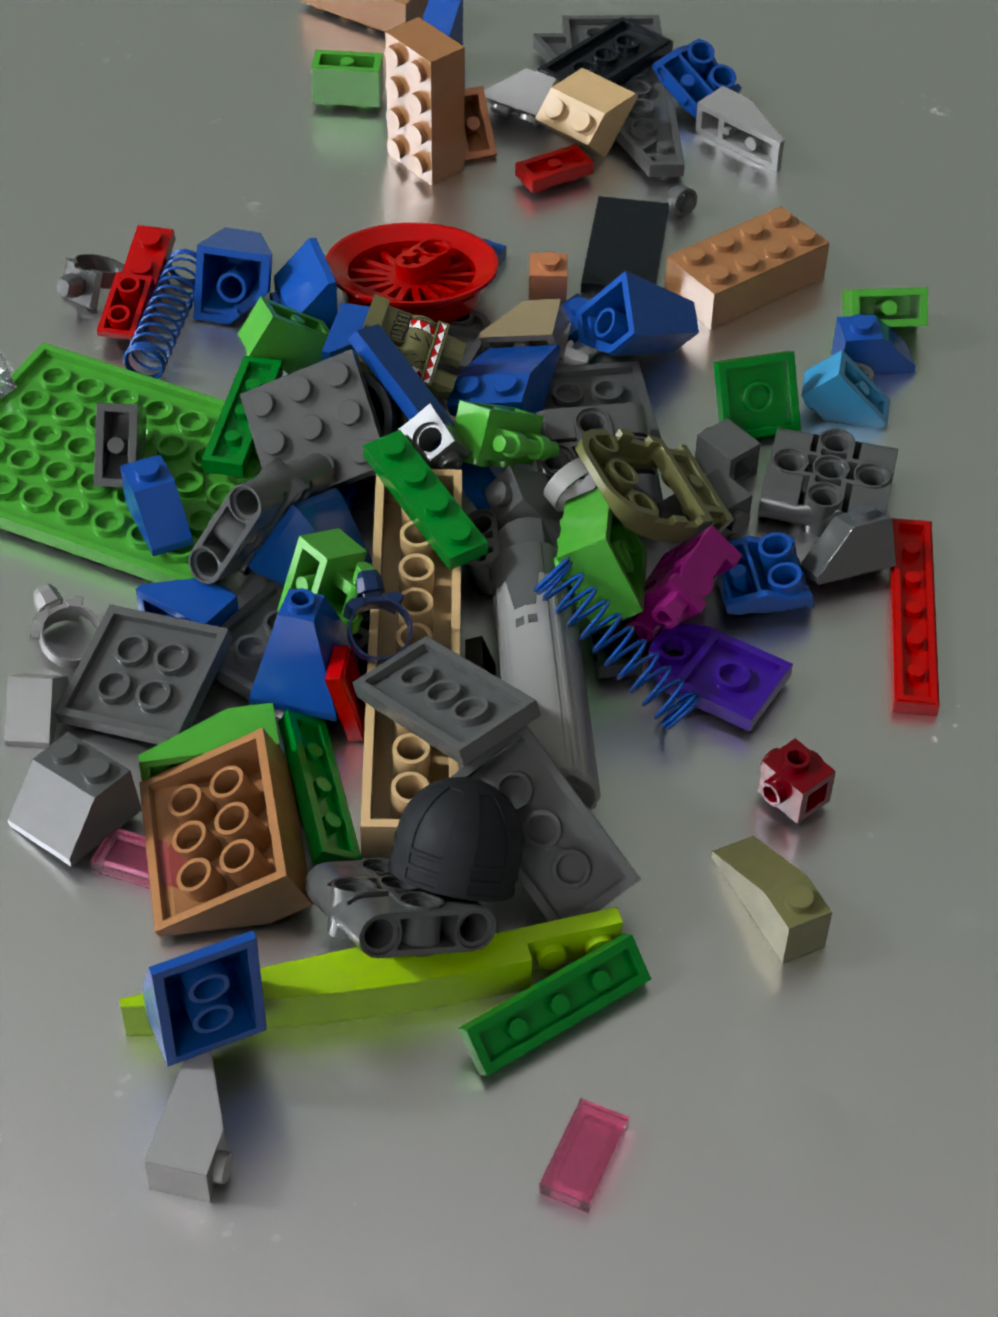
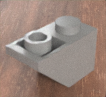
M525 68L484 89L486 101L491 104L490 110L504 117H508L510 113L518 115L521 122L537 128L540 122L535 117L551 87L559 83V81L554 77Z

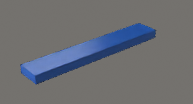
M379 324L356 330L348 339L349 343L408 420L412 419L431 403L447 415L454 425L455 422ZM442 439L435 444L433 451L439 447ZM463 461L462 466L458 469L462 470L463 492L476 509H490L483 490L497 477L489 467L476 466Z

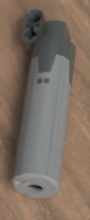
M477 509L470 512L467 516L488 541V554L465 564L478 591L482 594L492 595L500 679L536 699L541 716L527 724L589 809L592 810L596 808L601 794L581 642L579 640L580 634L578 623L572 627H567L568 621L576 613V606L573 604L560 614H555L556 607L569 593L572 586L571 584L547 601H542V597L548 588L541 595H537V592H534V587L555 568L554 557L557 556L558 547L553 545L542 518H517L506 523L501 528L493 511L490 509ZM561 580L558 583V585L553 589V591L565 582ZM573 595L570 597V599H569L566 603H568L570 600L573 599Z

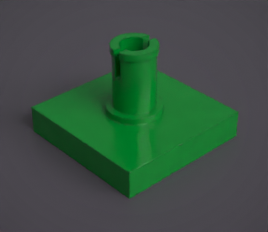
M793 351L713 362L719 422L728 418L753 438L776 435L778 427L801 431L795 353Z

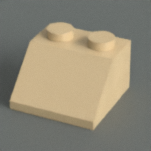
M581 68L551 87L535 119L552 132L606 158L639 95Z

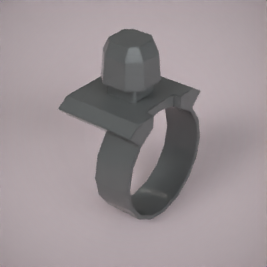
M80 254L75 256L74 259L66 258L63 276L57 280V293L89 309L97 310L100 288L111 289L116 272L122 273L124 264L115 259L95 254Z

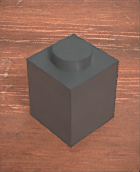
M726 418L697 434L695 460L706 475L716 469H720L739 484L757 474L761 443Z

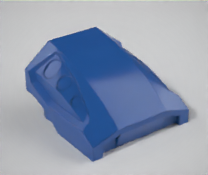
M700 39L676 48L656 61L652 66L663 86L682 108L695 118L698 102L720 87L725 86L737 93H740L742 89L738 83L735 84L736 74L734 70L727 65H719L714 57L713 46L709 42Z
M775 532L767 534L762 538L745 536L729 541L742 554V557L735 567L716 577L728 614L771 613L801 607L815 608L811 590L806 585L804 572L801 571L800 560L797 557L793 537Z

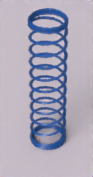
M177 249L168 257L164 271L160 275V279L151 295L138 328L134 332V337L124 354L123 362L126 369L139 373L130 365L129 354L131 353L133 359L142 367L150 370H160L154 375L147 376L158 379L164 373L165 367L168 364V358L172 355V349L175 347L176 340L185 325V320L189 316V311L193 307L195 279L184 278L177 274L175 270H185L194 277L195 273L185 267H173L172 263L184 260L196 265V262L189 258L173 257L179 254H187L196 258L197 253L192 250ZM174 278L181 284L191 286L193 291L187 292L179 286L171 285L168 279ZM164 288H171L177 293L187 295L189 300L182 301L174 295L167 294ZM167 297L173 302L182 304L185 309L178 310L169 304H164L160 298ZM156 299L159 301L158 304L154 303ZM163 306L171 312L178 313L181 319L174 320L172 317L160 313L156 307ZM154 309L156 313H150V310ZM152 316H160L164 320L174 323L176 328L170 329L161 323H156ZM149 318L151 322L146 323V319ZM155 325L161 330L170 332L172 338H165L157 333H153L148 326ZM145 327L148 332H142V328ZM144 335H152L156 339L165 341L168 347L161 348L145 339ZM141 337L143 342H138L137 338ZM139 350L146 357L159 360L161 366L149 367L144 365L136 358L134 351ZM144 351L150 352L151 354L155 355V357L148 355Z
M566 557L534 587V592H537V595H541L548 588L542 597V601H547L579 579L556 607L555 614H560L579 599L592 592L568 621L567 627L574 626L604 605L580 635L579 640H585L601 627L617 618L592 649V654L599 652L630 630L622 643L606 660L604 667L610 666L630 650L642 644L637 653L618 674L617 680H621L641 664L655 657L645 672L629 689V693H634L652 678L667 670L661 681L641 703V706H646L663 692L680 683L673 695L654 716V720H657L676 706L661 722V727H664V730L671 729L698 704L700 696H697L696 692H689L674 701L684 686V679H676L661 688L670 676L672 666L661 667L647 676L658 662L659 652H653L634 664L644 651L647 639H640L621 651L632 637L635 630L634 626H628L606 640L622 619V613H615L594 627L608 609L610 600H602L580 615L597 593V586L586 589L566 603L583 582L585 573L575 575L553 591L573 565L570 557Z

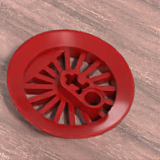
M417 222L385 224L357 231L338 241L326 255L327 263L336 280L337 287L342 290L345 303L370 306L374 295L377 294L390 299L389 306L412 315L428 317L436 323L438 321L448 323L470 313L478 305L482 289L487 287L495 278L499 265L498 256L494 249L480 237L446 225Z

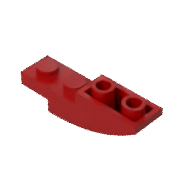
M137 225L122 273L116 272L96 331L98 336L132 340L156 284L160 279V275L164 271L168 257L172 252L176 240L174 229ZM156 299L154 303L158 304L159 301ZM151 309L150 313H155L154 309ZM149 318L146 319V323L151 321Z

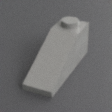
M722 86L698 102L695 132L775 172L781 169L784 139L750 98Z
M209 1051L183 1062L144 1159L149 1189L211 1203L218 1183L224 1185L228 1180L233 1154L227 1151L212 1054Z

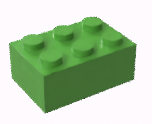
M598 487L566 500L563 518L560 519L561 531L560 537L557 538L558 551L557 556L554 557L555 567L566 557H570V561H573V565L562 578L563 582L568 581L579 573H585V578L573 594V598L586 589L597 586V593L580 615L606 599L610 600V605L594 627L615 613H622L621 620L643 612L647 551L639 535L630 531L620 522ZM579 579L571 583L572 588ZM592 592L574 603L577 610ZM604 605L586 616L590 622L593 621ZM617 618L613 619L603 627L613 624Z

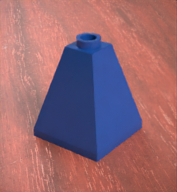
M336 488L292 504L248 567L259 575L285 585L299 536L336 528L341 529L367 551L364 562L372 565V559L342 494Z
M304 588L288 590L276 617L249 696V704L256 705L273 702L274 709L290 710L307 716L337 721L339 715L326 685L325 676L333 646L349 645L350 649L351 646L347 639V627L325 595L315 594ZM354 639L355 644L360 648V646L358 645V643H357L356 640ZM353 652V655H354V658H355V660H356L357 666L359 667L360 662H361L362 659H360V658Z

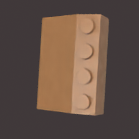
M264 728L139 782L155 933L160 937L270 924L313 905V902L305 893L304 883L308 870L294 786L287 757Z

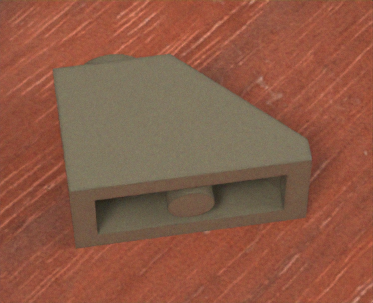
M561 299L524 300L482 330L479 339L484 350L486 348L559 344L561 351L558 360H563L571 322Z

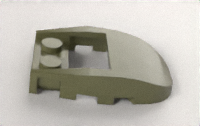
M619 428L615 435H611L605 429H590L583 434L575 447L577 454L613 513L625 527L640 536L677 544L688 541L712 525L719 532H722L734 520L687 445L680 444L677 449H670L662 438L648 435L642 441L634 439L635 435L631 430ZM659 468L662 473L661 478L663 482L674 492L681 503V510L685 516L673 515L669 519L659 518V510L654 501L646 494L635 491L634 487L639 482V477L634 469Z

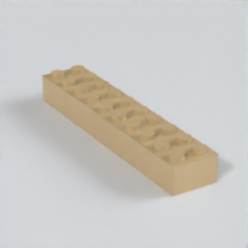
M431 469L462 508V470ZM376 474L372 566L382 577L385 591L381 595L396 591L404 594L401 605L408 611L412 621V637L408 647L423 637L428 636L460 655L461 566L452 570L446 567ZM370 609L368 654L374 657H388L398 653L408 640V627L404 618L398 612L393 614L382 609ZM368 662L367 673L376 668L377 666H379L380 664H371ZM367 703L365 710L360 821L361 856L368 859H390L391 847L394 844V834L409 801L427 785L441 779L450 778L458 772L459 763Z

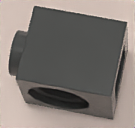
M431 403L398 429L403 432L431 469L458 470L462 466L463 461L473 454L449 417ZM442 439L439 447L433 451L435 444Z

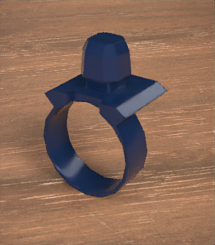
M374 569L358 573L356 579L358 598H352L345 604L343 617L349 620L347 639L352 651L360 659L371 664H382L396 654L388 657H374L364 653L355 644L351 635L353 619L358 614L370 609H382L393 614L398 612L404 618L408 627L407 643L399 652L406 649L412 637V621L408 611L401 605L404 594L396 591L381 595L385 591L381 575Z

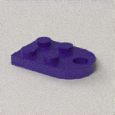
M681 624L670 630L662 631L655 637L649 650V654L659 652V660L649 674H652L661 667L672 666V672L661 688L676 679H684V686L676 698L689 692H696L697 696H700V701L695 707L749 732L788 681L793 664L714 628L700 624ZM674 649L682 652L683 655L673 657L665 654L664 651ZM655 657L648 660V667ZM667 670L652 678L656 685L664 677ZM680 683L672 686L665 692L672 696Z

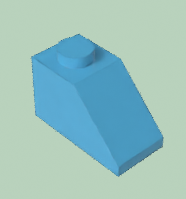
M843 350L805 371L801 397L806 406L811 410H815L825 421L878 429L888 425L890 399Z

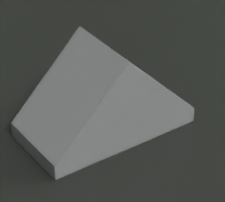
M28 673L7 676L5 746L46 749L52 744L58 724L54 711L69 684L68 676Z

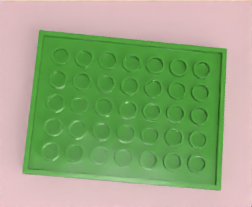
M44 342L0 387V528L155 583L195 578L189 568V555L207 528L210 519L218 511L230 490L236 485L255 478L262 470L255 447L243 477L203 472L202 457L225 403L224 400ZM96 403L138 404L147 408L144 458L161 454L175 480L193 538V545L152 556L125 503L124 489L94 486Z

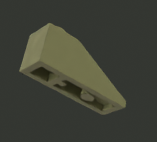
M755 836L712 851V859L782 964L825 947L832 911L807 875Z

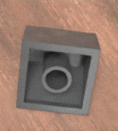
M67 732L32 759L9 815L8 822L10 827L72 867L142 811L131 770Z

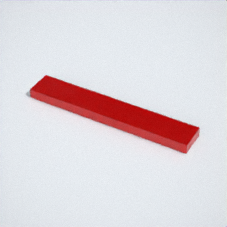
M892 518L896 566L889 567L892 712L937 716L940 702L932 521Z

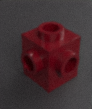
M796 738L780 749L774 748L770 750L760 763L761 772L758 792L762 794L767 803L779 808L796 824H799L830 801L836 771L825 763L818 753L809 750Z

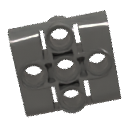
M628 402L546 409L535 413L544 416L540 435L548 437L550 441L557 442L560 448L556 457L548 458L544 461L536 460L538 472L546 474L549 481L558 472L552 469L560 470L572 460L579 458L575 447L583 434L590 429H605L611 435H615L619 428L628 429L635 435L634 439L644 441L650 435L645 407L639 403ZM634 469L639 477V482L634 487L635 491L646 494L657 505V503L663 500L658 470ZM588 474L582 476V477L579 478L578 480H580V479L584 480V478H585Z
M778 427L762 487L758 517L801 524L807 533L820 537L834 516L849 513L850 509L854 506L873 505L876 509L886 514L898 448L855 441L852 434L841 429H829L818 435Z
M314 452L287 464L280 458H276L268 463L255 478L236 485L231 489L218 511L210 519L207 528L189 555V568L193 576L201 583L211 584L237 571L244 576L251 574L253 571L248 567L249 563L290 506L327 491L331 485L334 471L327 457Z
M370 858L365 860L324 862L312 868L306 876L304 883L305 893L328 917V934L338 939L353 941L370 957L429 956L443 953L476 951L487 946L496 932V919L478 901L448 897L405 883L393 876L387 869L390 859Z

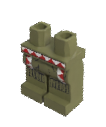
M375 294L367 312L363 328L379 324L436 398L448 400L457 375L440 370L437 366L440 361L458 368L467 343L447 335L450 324L441 321L436 323L428 317L412 315L389 306L390 299ZM358 354L363 372L377 379Z

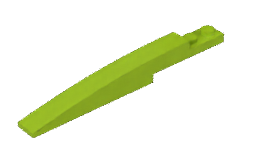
M613 907L495 933L487 946L476 951L443 953L429 956L374 958L365 954L359 947H353L262 967L260 972L267 1029L364 1019L453 1005L522 991L532 986V971L539 969L552 970L563 964L578 960L621 935L623 921L618 908ZM143 994L120 998L126 1036L154 1035L147 1019Z

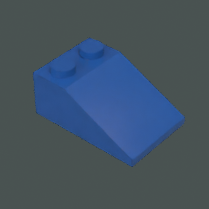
M559 344L486 348L456 376L452 393L446 405L450 415L456 417L460 400L515 407L531 413L542 411L561 349Z
M253 930L148 967L142 986L147 1019L167 1067L267 1030L258 945Z

